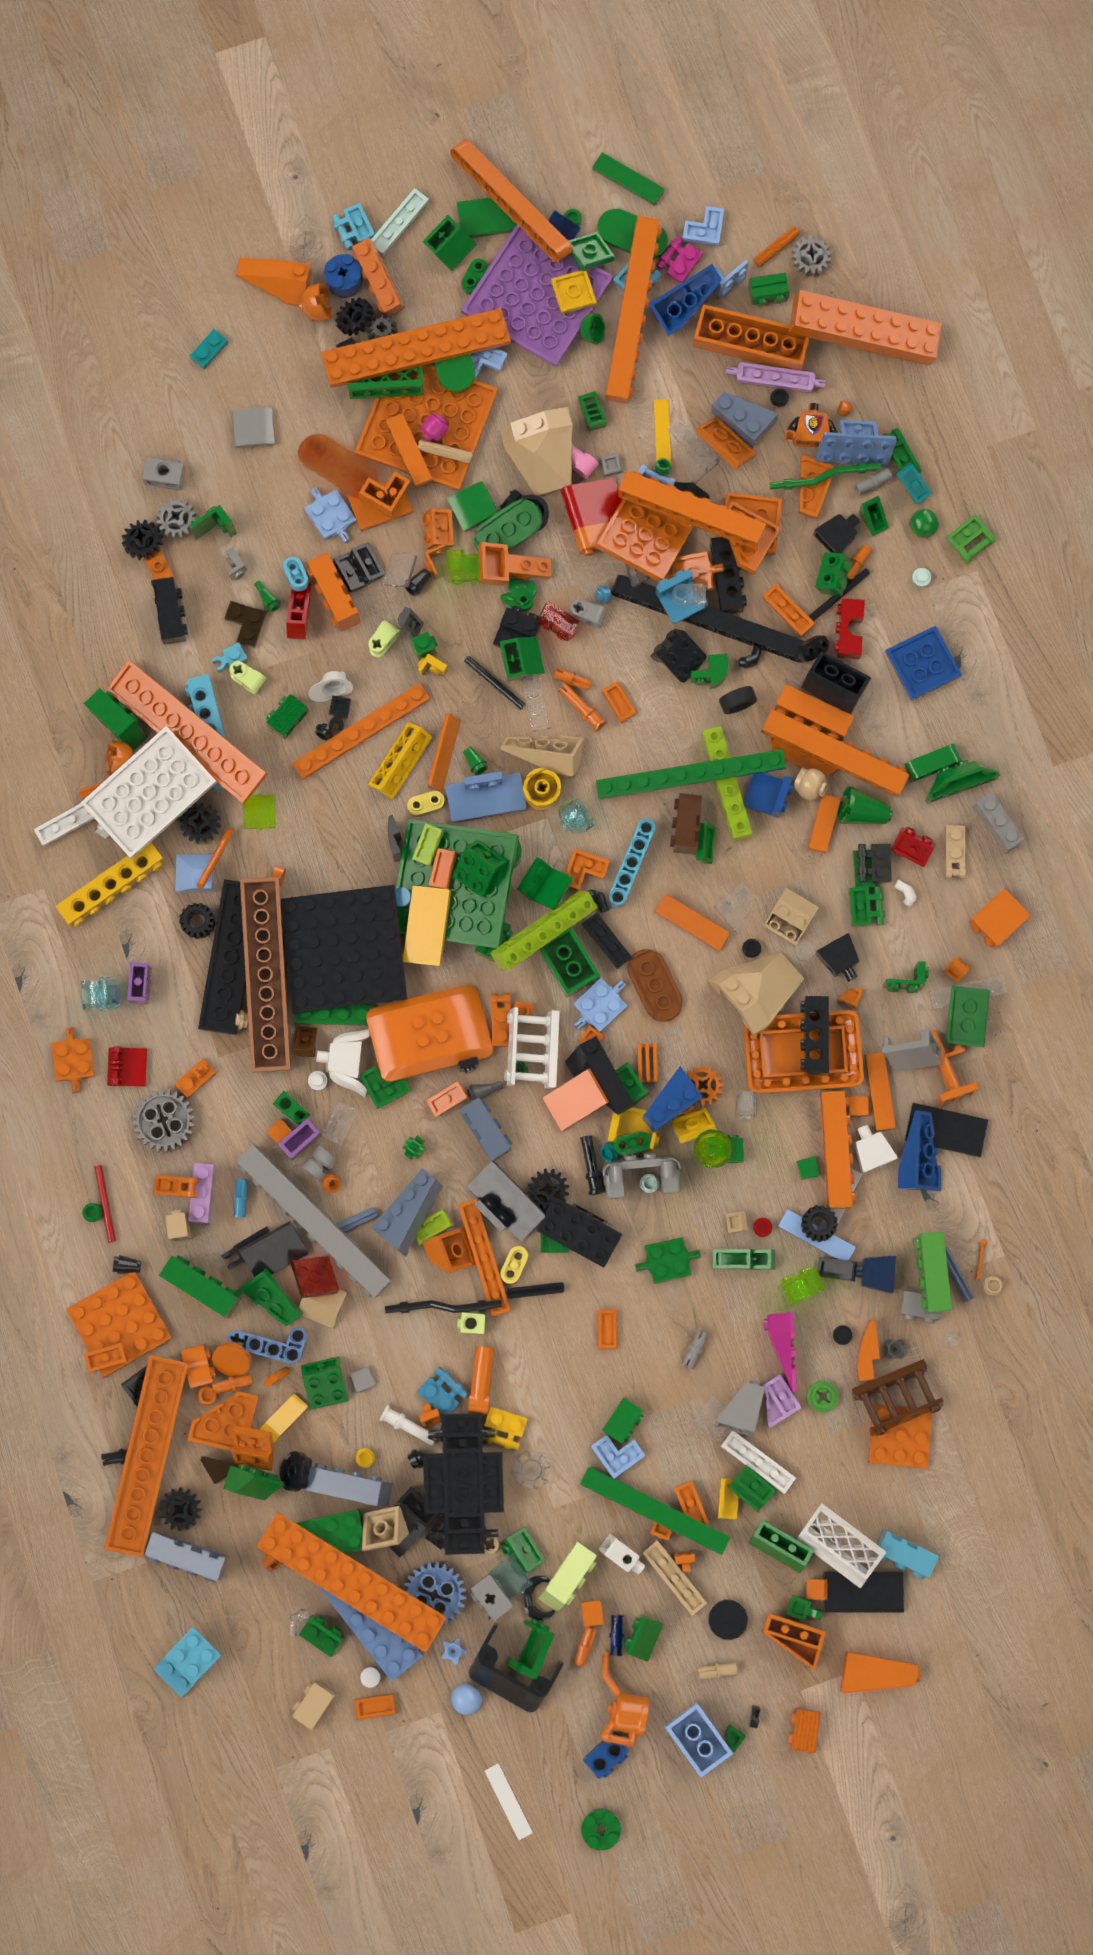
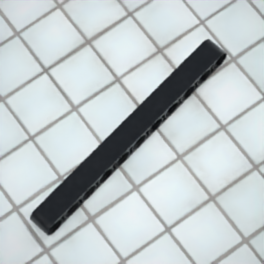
M617 575L611 590L612 595L668 616L655 593L656 587L624 575ZM705 605L703 610L682 620L750 646H759L762 650L798 663L804 662L797 655V649L804 640Z

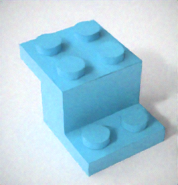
M192 1627L153 1670L182 1698L222 1654L195 1627Z

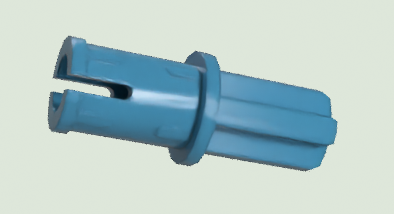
M247 1179L236 1180L235 1197H233L235 1199L233 1217H246V1200H248Z

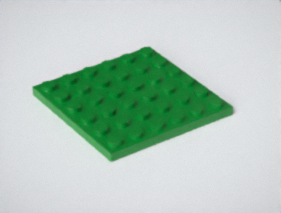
M407 819L396 889L403 887L412 893L413 886L437 888L429 886L434 860L432 865L429 866L412 858L425 823L443 829L444 833L438 848L457 852L448 889L451 890L445 941L498 948L501 945L519 835ZM477 839L507 860L506 866L494 874L483 897H480L453 877L465 847ZM410 904L406 907L397 906L400 934L406 935Z

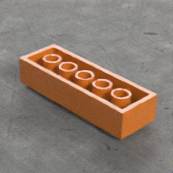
M703 304L694 336L693 347L769 366L801 371L809 338L788 333L790 325Z

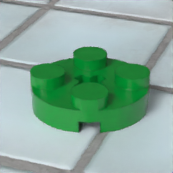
M594 1809L587 1814L581 1824L582 1838L592 1849L599 1851L608 1850L618 1843L621 1835L620 1821L616 1815L607 1809ZM598 1824H602L603 1827L607 1828L603 1835L595 1831L598 1828Z

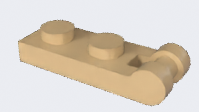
M946 825L945 878H952V876L965 878V826ZM952 864H958V869H952Z

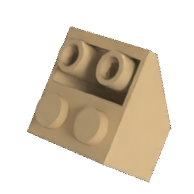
M786 888L763 926L797 945L819 907Z

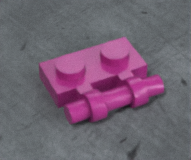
M677 236L668 245L669 248L666 253L660 256V261L656 266L662 270L666 265L669 267L667 275L682 283L701 259L703 253L689 243L683 249L680 247L683 239ZM674 253L678 254L679 256L675 261L670 259Z

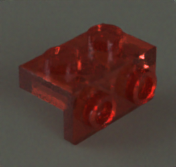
M550 601L545 603L536 620L541 624L542 628L552 631L559 639L564 641L574 638V631L579 623V620Z

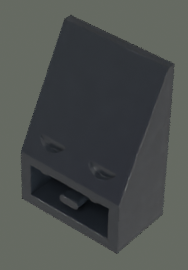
M412 1486L393 1506L401 1507L409 1534L400 1544L388 1546L399 1557L410 1548L439 1516V1514L424 1515V1497Z

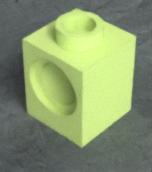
M462 1313V1317H458L457 1329H461L460 1333L484 1335L486 1315ZM474 1318L477 1325L474 1329L466 1327L467 1319Z

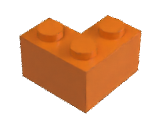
M394 471L386 486H383L368 477L359 492V500L392 518L408 492L411 480Z

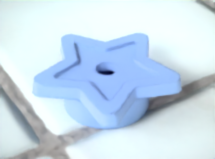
M456 1639L453 1643L444 1641L445 1652L441 1658L451 1659L457 1665L459 1657L467 1653L460 1647V1639Z

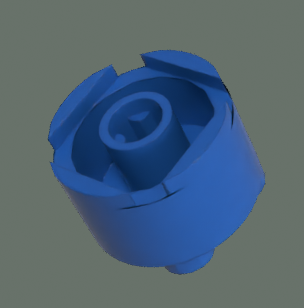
M337 255L325 264L324 275L326 285L333 295L340 296V298H349L358 293L363 278L360 264L352 255Z

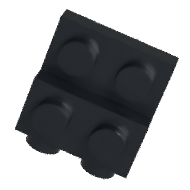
M507 607L493 645L501 648L500 641L520 637H537L542 620H539L540 617L534 613H529V615L521 613L522 610L518 607Z

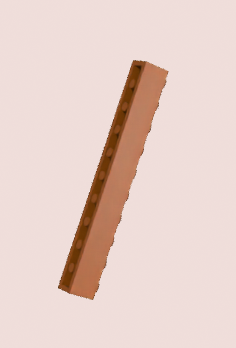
M638 215L636 220L605 400L626 404L628 398H632L634 387L630 386L631 380L635 381L637 369H634V363H638L640 351H637L638 344L641 345L643 333H640L641 326L644 327L646 316L643 315L644 308L647 309L649 304V298L646 295L647 291H651L653 280L649 278L650 273H654L656 262H653V255H657L659 244H656V238L661 235L662 226H659L660 219Z

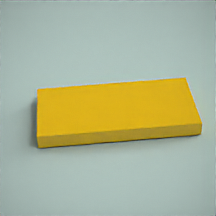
M413 886L403 955L404 962L441 966L451 890Z

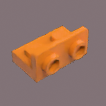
M430 508L424 513L422 518L425 528L423 540L426 549L442 544L446 548L453 547L452 510Z

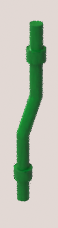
M859 462L857 465L833 467L814 478L798 480L789 478L784 479V481L769 482L770 490H793L794 487L814 486L836 474L854 472L863 474L866 471L881 470L880 462L868 464Z

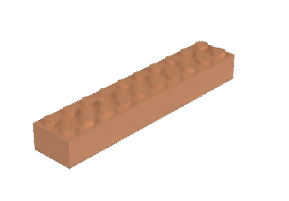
M279 877L240 879L251 1072L291 1070Z

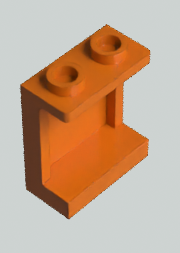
M1004 888L969 923L971 924V929L976 934L980 933L984 937L983 941L987 946L996 949L1031 915Z

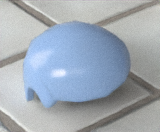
M469 1683L457 1685L452 1690L450 1700L453 1708L458 1713L471 1715L480 1709L482 1696L476 1687Z

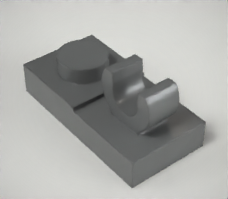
M404 607L403 612L399 614L397 624L410 638L419 635L424 623L411 608Z

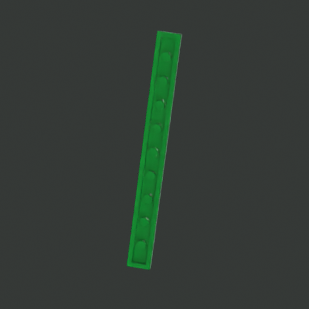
M780 749L596 780L598 799L786 769L784 750Z

